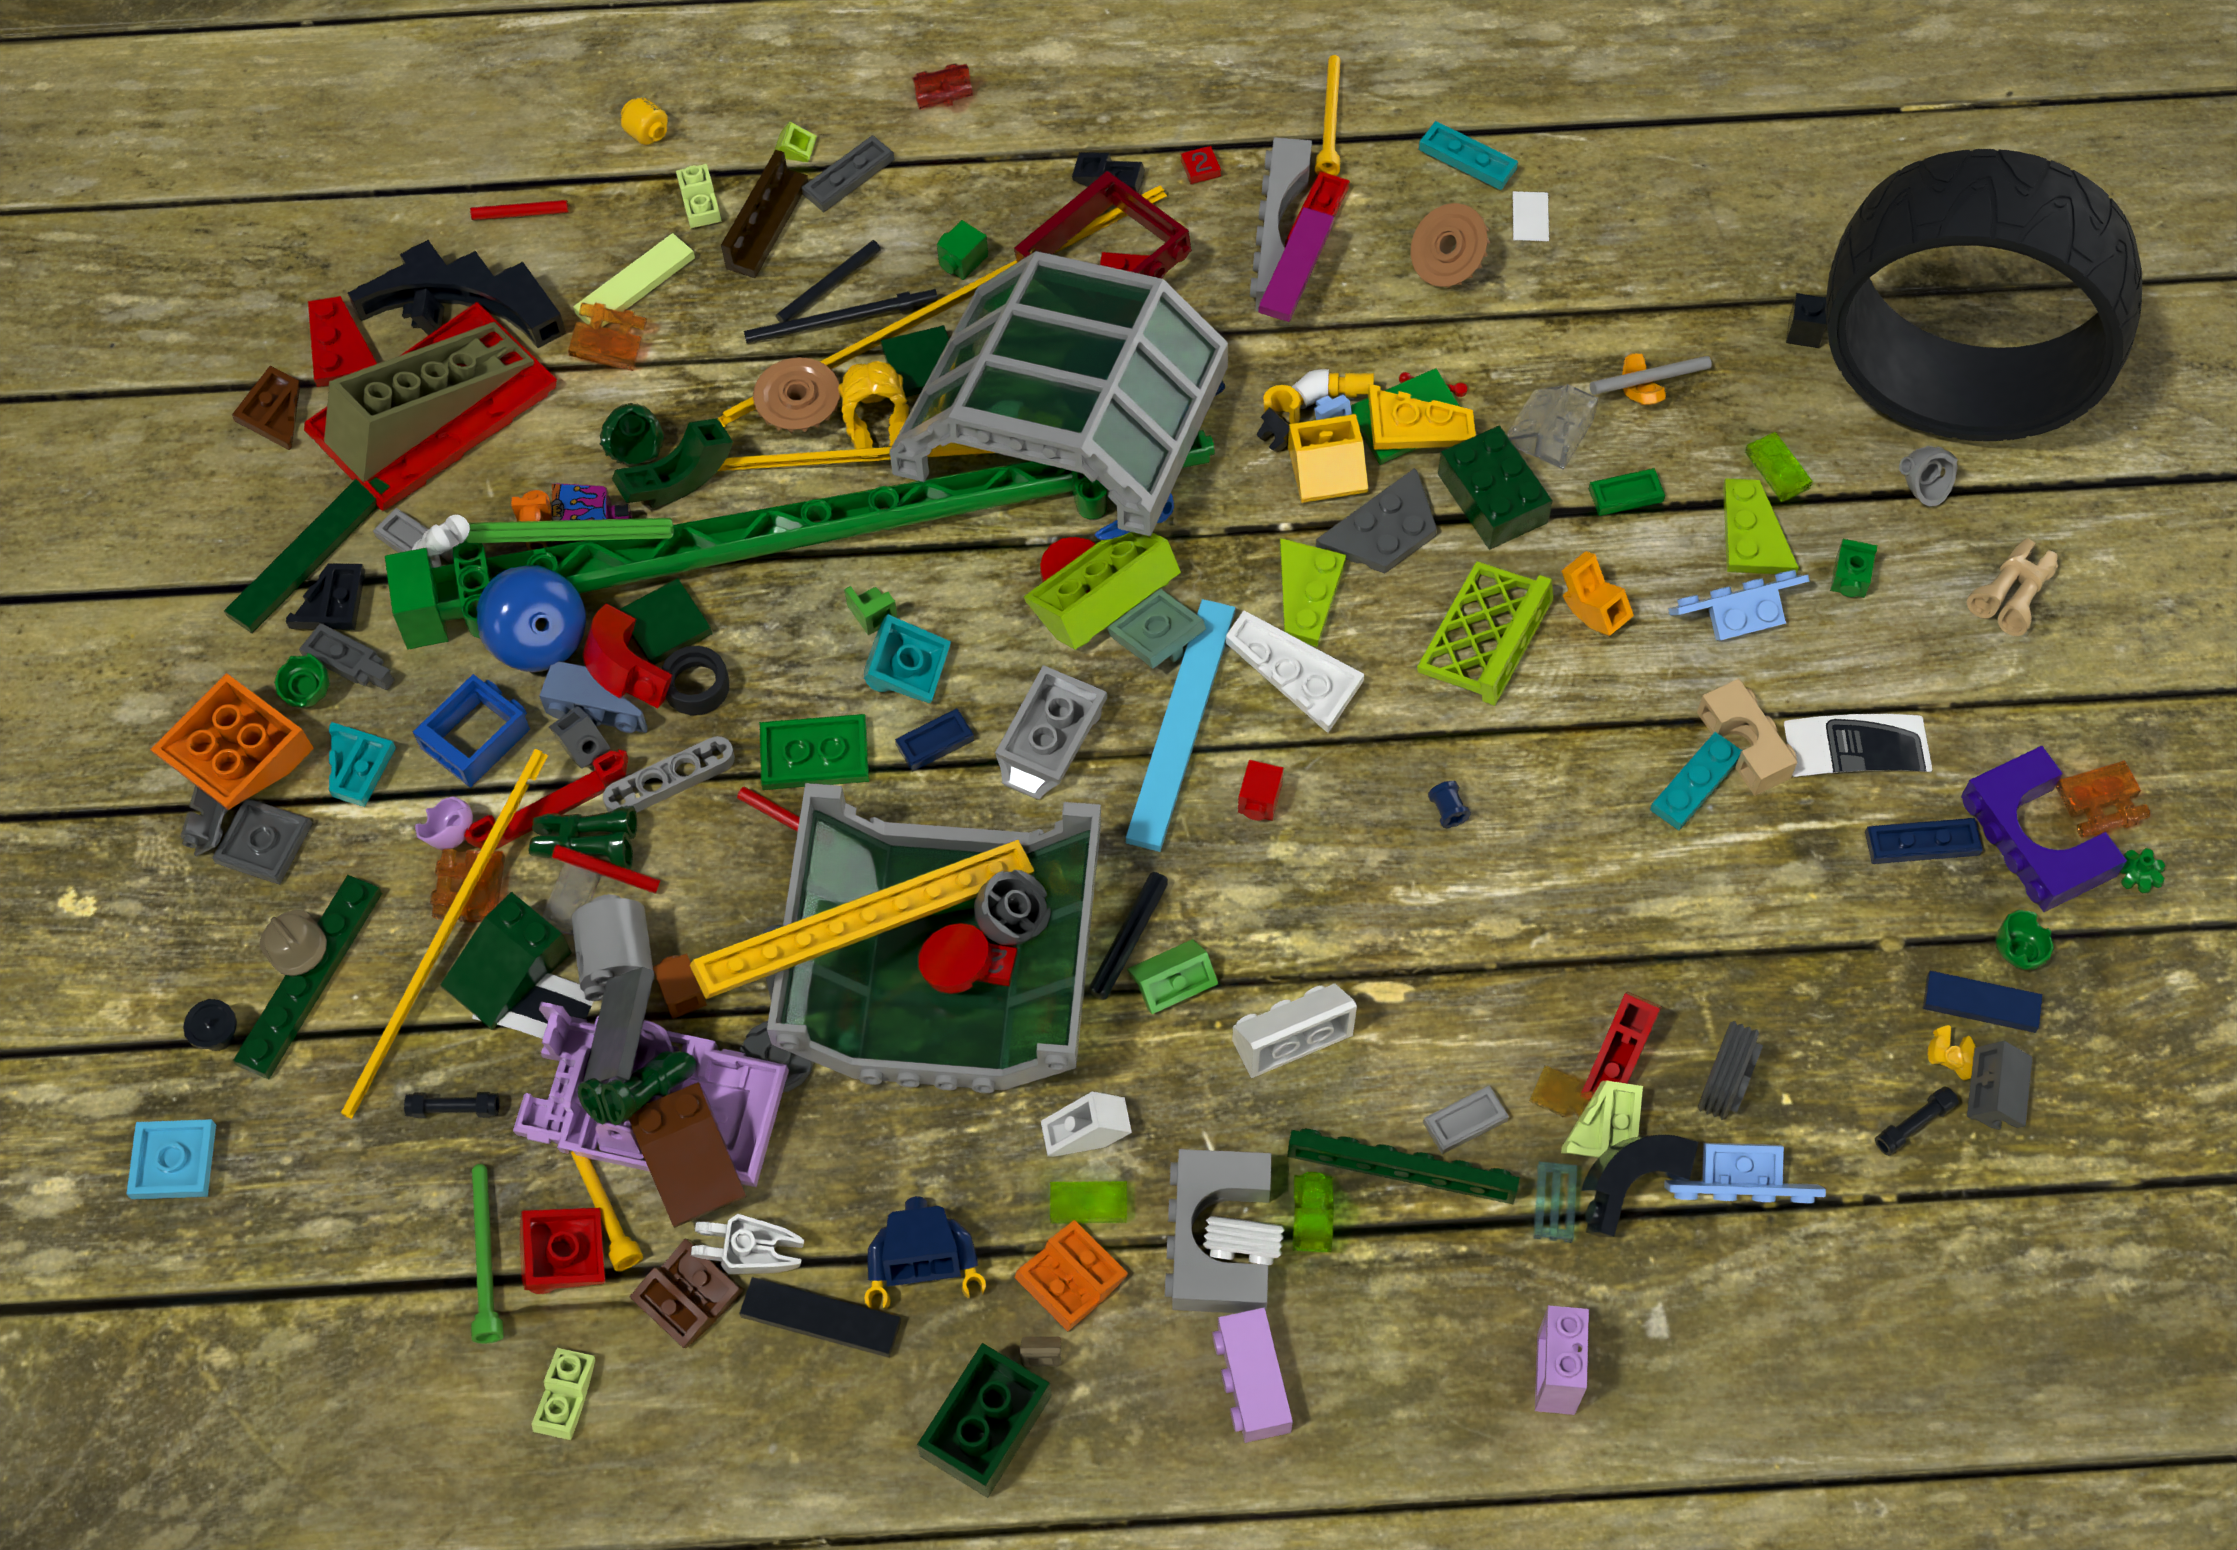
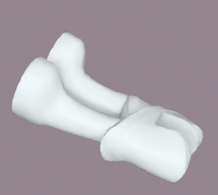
M460 515L449 516L444 523L439 526L435 524L426 531L422 539L414 544L412 550L427 548L434 568L442 566L439 554L447 562L454 564L453 547L465 541L470 531L469 523Z

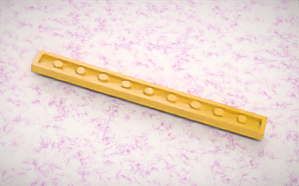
M1015 840L696 958L691 962L690 967L705 998L709 999L977 897L980 888L998 872L1022 870L1032 875L1035 871L1019 840Z

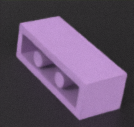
M1265 1307L1218 1317V1331L1212 1332L1216 1354H1224L1227 1369L1221 1370L1225 1392H1233L1236 1407L1230 1408L1235 1432L1242 1431L1245 1443L1291 1433L1293 1421Z

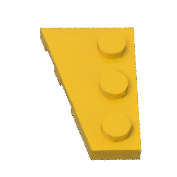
M1369 384L1368 398L1374 450L1452 447L1476 436L1474 415L1471 409L1436 400L1426 402L1411 398V394L1399 391L1398 394L1380 390L1381 386Z

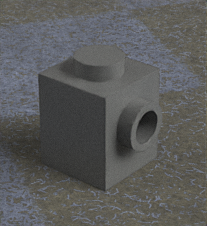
M579 706L549 726L570 758L581 769L585 766L593 765L594 759L604 755L610 749V746L590 717Z

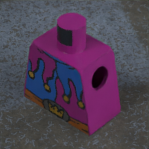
M552 484V521L631 519L630 505H612L608 490L604 486ZM553 541L554 546L563 545V544H569V543H574V542H580V541Z

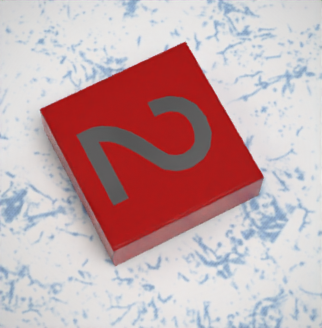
M1211 146L1181 153V163L1190 184L1221 177V168Z
M990 944L992 948V963L988 973L982 980L978 978L976 981L1010 987L1018 955L1017 948Z

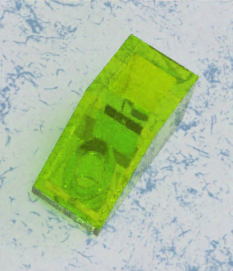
M1306 1172L1303 1175H1294L1293 1251L1332 1252L1334 1219L1332 1176H1324L1319 1172Z

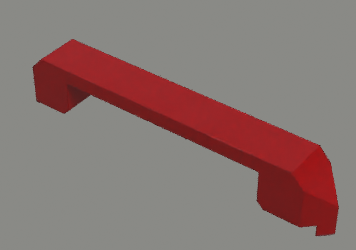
M618 749V752L609 751L594 759L592 764L595 771L515 812L496 849L532 831L534 817L552 813L563 815L604 793L610 784L625 778L629 759L626 751ZM487 815L472 823L469 830L467 828L464 835L467 843L482 849L496 822L492 815Z

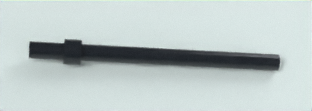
M936 289L910 294L909 291L896 294L897 297L745 330L744 335L748 344L900 310V313L914 310L913 307L936 302L938 300Z

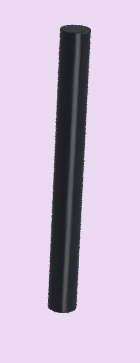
M875 240L869 242L776 314L777 320L780 323L790 321L881 250L879 244Z

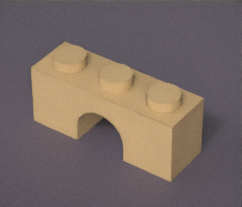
M1738 678L1702 696L1697 714L1711 734L1717 732L1722 737L1736 734L1746 738L1751 744V747L1741 751L1735 769L1754 796L1791 779L1797 765L1796 754L1789 744H1785L1778 735L1774 721L1769 716H1765L1759 708L1752 690L1745 688Z

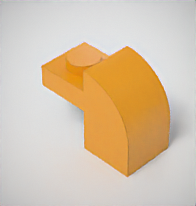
M1585 551L1561 571L1568 591L1563 594V598L1573 614L1589 628L1610 636L1634 616L1625 589L1605 582L1595 554Z

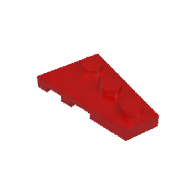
M341 296L308 301L313 374L317 387L329 386V381L377 364Z

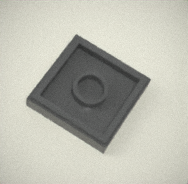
M246 799L239 808L212 859L215 864L280 885L307 836L312 822L310 818L255 800Z

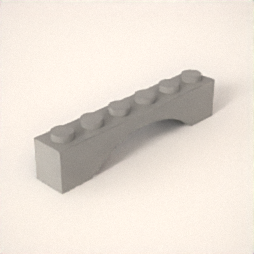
M1274 137L1273 149L1266 150L1265 170H1270V175H1263L1262 195H1267V201L1260 200L1259 220H1264V226H1257L1256 246H1261V252H1254L1253 271L1258 272V278H1251L1250 297L1256 298L1255 311H1258L1261 299L1285 249L1278 230L1280 220L1293 199L1308 187L1312 140Z

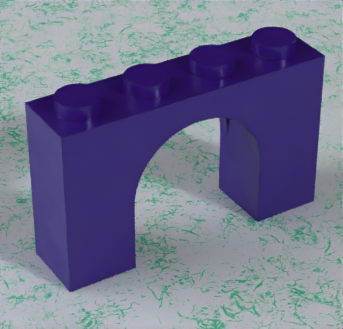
M2039 746L1970 779L1961 798L1967 812L1974 815L1983 827L1987 840L1995 844L2004 856L2008 869L2012 873L2017 874L2022 881L2030 900L2037 903L2042 911L2046 912L2117 877L2127 860L2106 832L2065 850L2042 847L2026 836L2019 825L2017 809L2053 791L2063 775L2044 747Z

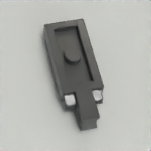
M321 623L299 649L302 656H306L307 653L312 654L327 669L356 684L359 683L366 686L370 681L373 685L387 690L395 680L391 676L390 670L382 666L384 661L377 656L374 650Z

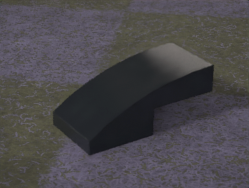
M1079 152L1072 174L1073 181L1089 186L1108 171L1139 193L1145 172L1142 162L1112 161L1109 153Z

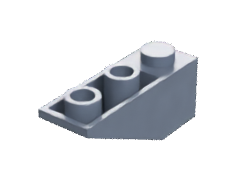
M560 661L550 665L539 695L547 714L560 719L579 706L590 717L595 726L603 724L616 727L618 730L626 733H633L634 731L647 733L648 727L643 712L625 697L618 698L605 690L591 676L585 666Z

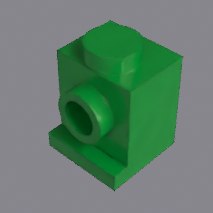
M1843 538L1835 559L1830 591L1841 593L1847 597L1857 596L1865 598L1871 583L1878 545Z

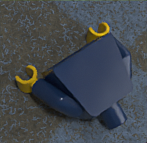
M920 1196L909 1198L905 1202V1210L895 1211L888 1215L887 1227L879 1230L868 1247V1280L871 1281L872 1287L865 1293L864 1299L867 1306L872 1309V1298L878 1293L883 1294V1308L886 1310L890 1306V1295L883 1289L884 1280H886L887 1287L961 1277L960 1270H964L965 1273L962 1283L964 1296L970 1297L967 1283L970 1281H977L980 1284L983 1295L986 1281L982 1275L976 1273L975 1266H978V1260L970 1233L955 1219L947 1218L943 1207H928L927 1200Z

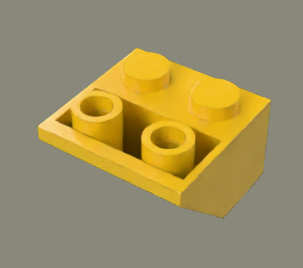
M1356 414L1289 424L1288 450L1301 503L1368 492L1364 446Z

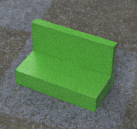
M1193 939L1127 969L1129 976L1139 985L1147 1010L1151 1014L1218 984L1207 951Z

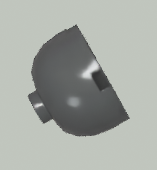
M1022 870L998 872L978 891L974 902L976 922L986 937L998 944L1016 946L1028 942L1047 927L1051 915L1050 907L1047 909L1044 899L1047 893L1035 877Z

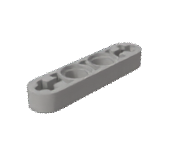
M712 737L610 784L603 793V801L607 811L610 812L621 806H633L637 813L727 771L735 760L732 745L724 737ZM719 750L720 753H723V758L717 759L713 756L712 752ZM700 756H702L703 762H705L706 766L703 768L701 767L698 758ZM683 763H691L695 766V770L689 776H680L676 773L678 766ZM651 778H659L663 781L662 786L653 792L645 790L643 788L644 783ZM636 786L641 796L639 798H636L635 792L632 789ZM621 795L625 798L626 802L619 805L615 797Z

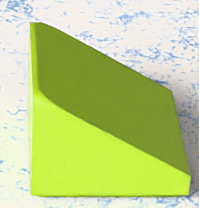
M789 121L779 135L775 150L784 152L785 159L808 162L817 136Z

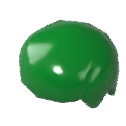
M309 653L306 656H290L286 663L279 668L274 681L277 695L288 705L297 708L314 706L326 696L330 685L326 667L319 659Z
M2016 910L2007 915L1996 934V948L2000 955L2012 966L2021 970H2035L2048 962L2054 947L2050 937L2051 929L2042 928L2037 922V913L2026 910Z

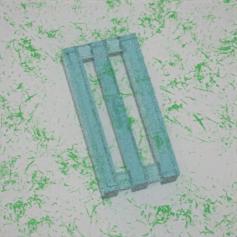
M1538 1162L1533 1239L1541 1240L1542 1237L1549 1238V1241L1563 1239L1567 1243L1573 1242L1577 1165ZM1546 1172H1552L1549 1228L1543 1227ZM1561 1173L1568 1174L1565 1230L1558 1229Z

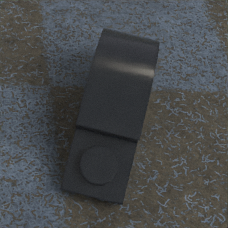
M1647 1135L1623 1140L1606 1150L1590 1168L1581 1191L1595 1195L1594 1200L1589 1203L1586 1210L1585 1220L1588 1223L1586 1233L1598 1237H1615L1625 1194L1630 1185L1640 1176L1646 1173H1653L1671 1180H1690L1699 1142L1675 1135Z

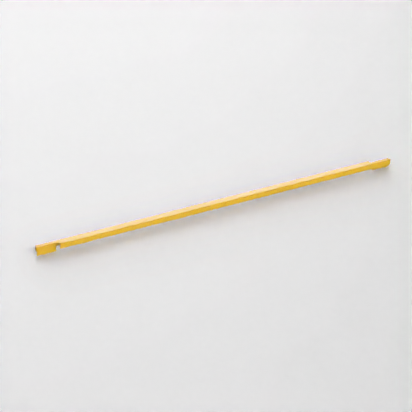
M1159 185L1141 196L1153 204L1167 195L1164 193L1162 186ZM1115 208L1097 217L1056 252L1126 217L1127 214L1119 208ZM1015 260L820 362L832 370L879 346L881 340L895 337L972 297L980 285L1013 266L1017 261ZM753 397L724 411L723 415L718 418L723 427H726V424L756 410Z

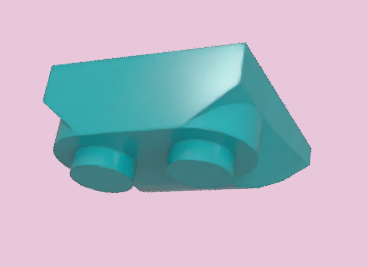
M887 614L874 639L864 668L863 679L875 691L887 692L892 690L908 697L931 703L951 641Z

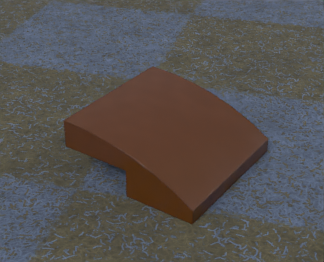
M687 1238L681 1242L661 1268L654 1267L629 1296L683 1348H687L699 1338L744 1291L713 1260L692 1256V1246L697 1245Z

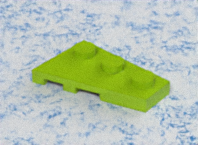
M1725 478L1723 496L1727 572L1778 574L1796 570L1797 574L1799 567L1760 480Z
M1280 538L1284 632L1308 645L1318 647L1346 563V555Z

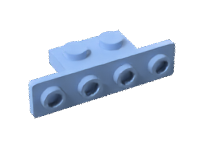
M1796 570L1775 574L1776 581L1764 584L1763 578L1742 583V590L1732 592L1731 587L1710 591L1711 598L1699 600L1698 595L1677 600L1678 606L1668 608L1669 615H1681L1708 608L1716 640H1724L1786 624L1778 589L1809 582L1808 574L1797 575Z
M1703 1143V1181L1665 1180L1664 1188L1674 1193V1198L1683 1200H1697L1698 1193L1713 1194V1199L1720 1201H1736L1737 1194L1752 1195V1200L1757 1202H1775L1776 1196H1791V1202L1814 1203L1815 1197H1826V1189L1817 1184L1783 1183L1784 1147L1782 1145Z

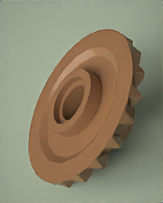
M1459 203L1442 205L1426 215L1418 225L1411 242V260L1417 274L1425 282L1433 286L1450 288L1452 285H1462V281L1465 279L1473 278L1472 274L1474 271L1482 268L1481 262L1484 257L1488 256L1486 248L1490 243L1487 237L1489 229L1484 223V218L1473 208ZM1456 244L1454 251L1451 252L1452 247Z
M801 357L789 358L771 365L760 375L754 387L753 400L759 417H763L767 425H774L778 431L782 428L788 429L791 434L797 429L806 432L812 426L819 428L822 421H829L832 412H837V404L841 401L838 392L839 381L829 367L817 360Z

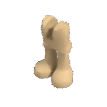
M2029 538L2024 539L2015 547L2008 559L2000 567L2001 573L1991 584L1976 588L1967 599V607L1971 613L1982 619L1991 618L2000 608L2015 580H2018L2021 586L2005 604L1998 616L2000 628L2012 636H2021L2027 632L2032 619L2029 608L2031 600L2035 593L2040 591L2043 583L2053 577L2058 568V555L2050 550L2040 559L2037 565L2028 561L2036 545Z

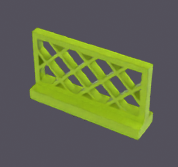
M1476 561L1417 666L1418 673L1481 694L1483 702L1495 706L1553 601L1552 579L1539 575L1537 580H1533ZM1481 574L1493 578L1496 585L1478 590L1476 581ZM1515 587L1527 590L1525 596L1511 601L1506 593V590ZM1501 593L1505 603L1487 609L1482 598ZM1478 601L1482 611L1463 616L1462 606ZM1509 611L1512 617L1510 623L1495 627L1491 617ZM1486 619L1490 629L1472 635L1468 625ZM1463 627L1467 637L1449 643L1446 638L1448 631ZM1495 638L1497 647L1492 651L1481 654L1476 643ZM1471 645L1475 656L1457 662L1453 651ZM1447 653L1452 664L1442 668L1430 665L1433 658ZM1480 664L1483 672L1478 681L1463 676L1461 670Z

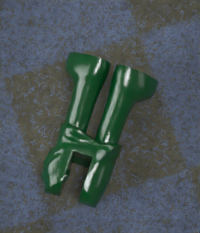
M621 806L610 812L589 816L552 813L533 818L532 829L541 836L533 837L530 840L529 854L531 856L552 858L554 848L558 844L584 854L605 855L612 864L631 869L633 849L630 839H634L637 833V814L633 806ZM583 832L612 833L608 835L580 837L581 833Z
M665 1051L651 1059L643 1068L635 1070L630 1079L625 1082L615 1079L603 1084L596 1078L585 1080L578 1086V1097L583 1109L597 1123L603 1125L610 1120L616 1126L630 1119L654 1095H669L671 1089L690 1078L696 1071V1061L692 1055L685 1052L676 1051L672 1053Z

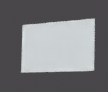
M1513 191V240L1549 241L1548 193Z

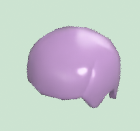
M452 796L442 799L434 808H427V822L415 825L417 838L437 849L446 850L458 847L466 839L464 835L467 828L469 830L472 824L473 814L470 806L465 801Z

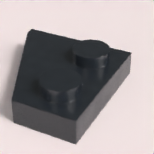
M328 563L320 573L318 581L310 586L303 595L304 603L295 614L289 613L286 617V624L289 629H316L321 623L333 630H355L366 572L363 564Z

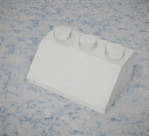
M1336 984L1325 988L1322 985L1316 986L1308 990L1304 997L1292 1002L1290 1000L1280 1001L1272 1006L1270 1011L1258 1016L1256 1014L1244 1016L1233 1026L1232 1041L1250 1077L1254 1078L1353 1036L1357 1005Z

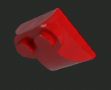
M600 1208L523 1210L521 1212L519 1240L521 1277L524 1290H529L535 1294H547L558 1288L591 1286L605 1283Z

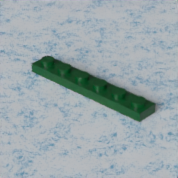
M346 876L317 923L327 939L326 951L321 961L304 974L295 976L285 975L233 1059L236 1066L268 1080L270 1079L381 897L382 892L379 887L353 876Z
M1307 1128L1300 1131L1291 1130L1287 1157L1512 1205L1517 1195L1520 1177L1511 1176L1509 1171L1500 1168H1491L1489 1171L1473 1168V1165L1466 1161L1454 1160L1449 1163L1435 1160V1157L1428 1153L1416 1152L1413 1155L1398 1152L1396 1148L1389 1145L1378 1144L1375 1147L1363 1145L1351 1137L1341 1136L1337 1139L1325 1137L1319 1131Z

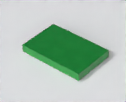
M1437 368L1384 390L1394 394H1398L1399 391L1411 394V398L1426 402L1436 400L1459 406ZM1369 398L1351 405L1352 414L1357 416L1361 435L1379 465L1417 449L1374 450Z
M865 714L759 722L762 790L805 787V783L836 785L869 782Z

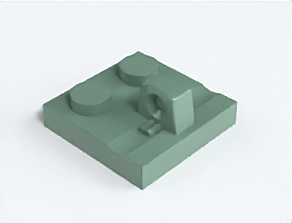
M1161 588L1107 627L1111 638L1136 657L1142 659L1152 669L1168 657L1172 662L1177 661L1184 655L1183 646L1206 630L1202 618Z

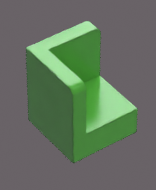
M851 586L844 589L848 608L868 636L879 630L887 614L898 618L895 600L889 592L881 594L877 587H873L858 596Z

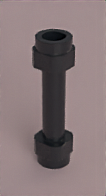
M1946 1086L1935 1091L1927 1099L1928 1103L1898 1126L1890 1125L1876 1136L1875 1143L1877 1147L1887 1156H1891L1904 1147L1909 1136L1937 1115L1944 1117L1959 1104L1956 1094Z
M414 1092L413 1094H406L404 1100L405 1116L414 1118H427L428 1113L476 1112L479 1118H490L491 1116H498L500 1109L499 1094L490 1092H477L476 1097L428 1098L426 1092Z

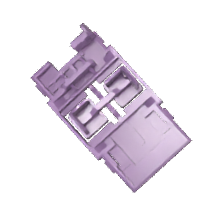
M541 1002L539 1010L548 1021L542 1040L544 1047L542 1048L541 1056L560 1062L548 1100L535 1098L528 1093L524 1094L513 1132L517 1136L527 1137L528 1140L545 1144H550L551 1141L555 1142V1144H558V1150L562 1153L568 1154L569 1151H573L576 1155L589 1159L649 1171L629 1119L616 1126L610 1120L603 1125L597 1123L583 1109L578 1097V1086L584 1080L599 1016H597L595 1024L587 1023L586 1019L569 1016L563 1006ZM644 1020L631 1075L635 1070L643 1068L646 1063L662 1052L669 1051L673 1053L680 1051L678 1047L672 1046L671 1042L683 1044L681 1052L688 1053L695 1058L696 1071L690 1078L671 1089L669 1094L697 1082L700 1083L707 1096L741 1184L757 1187L789 1071L787 1065L747 1057L745 1053L727 1049L719 1051L715 1041L666 1031L660 1025ZM654 1095L647 1103L655 1101L664 1096ZM597 1144H599L600 1151H596Z

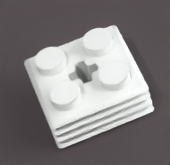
M1211 1216L1206 1220L1209 1225L1205 1228L1208 1233L1204 1235L1207 1241L1203 1245L1206 1249H1211L1210 1257L1233 1260L1235 1253L1250 1254L1249 1262L1272 1265L1274 1258H1278L1282 1254L1280 1248L1283 1247L1281 1240L1284 1239V1236L1281 1233L1285 1231L1282 1225Z

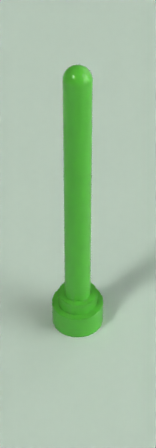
M477 1164L472 1169L478 1313L475 1315V1320L471 1323V1337L475 1343L487 1344L502 1340L504 1334L503 1320L499 1318L497 1312H494L488 1170L485 1165Z

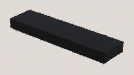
M754 1277L751 1278L739 1312L741 1318L890 1358L901 1324L899 1316Z

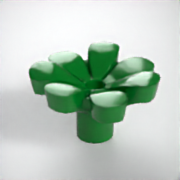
M2145 848L2140 855L2134 850L2127 851L2123 855L2127 862L2120 871L2121 874H2126L2121 880L2122 886L2126 889H2131L2136 883L2141 893H2149L2151 885L2156 888L2162 887L2164 877L2161 872L2165 871V863L2162 860H2155L2153 857L2154 852L2149 848Z

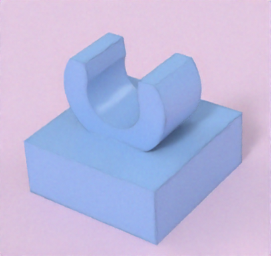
M1327 395L1315 401L1318 406L1314 408L1316 420L1352 415L1350 400L1344 395L1334 399Z

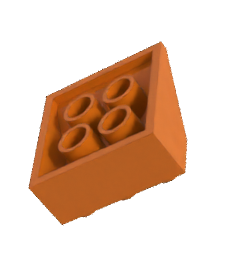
M226 673L150 750L229 810L290 774L314 747L299 726Z

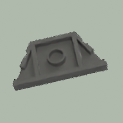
M1415 468L1318 537L1316 539V547L1325 550L1329 548L1346 555V560L1366 564L1369 568L1384 574L1436 536L1437 528L1418 471Z

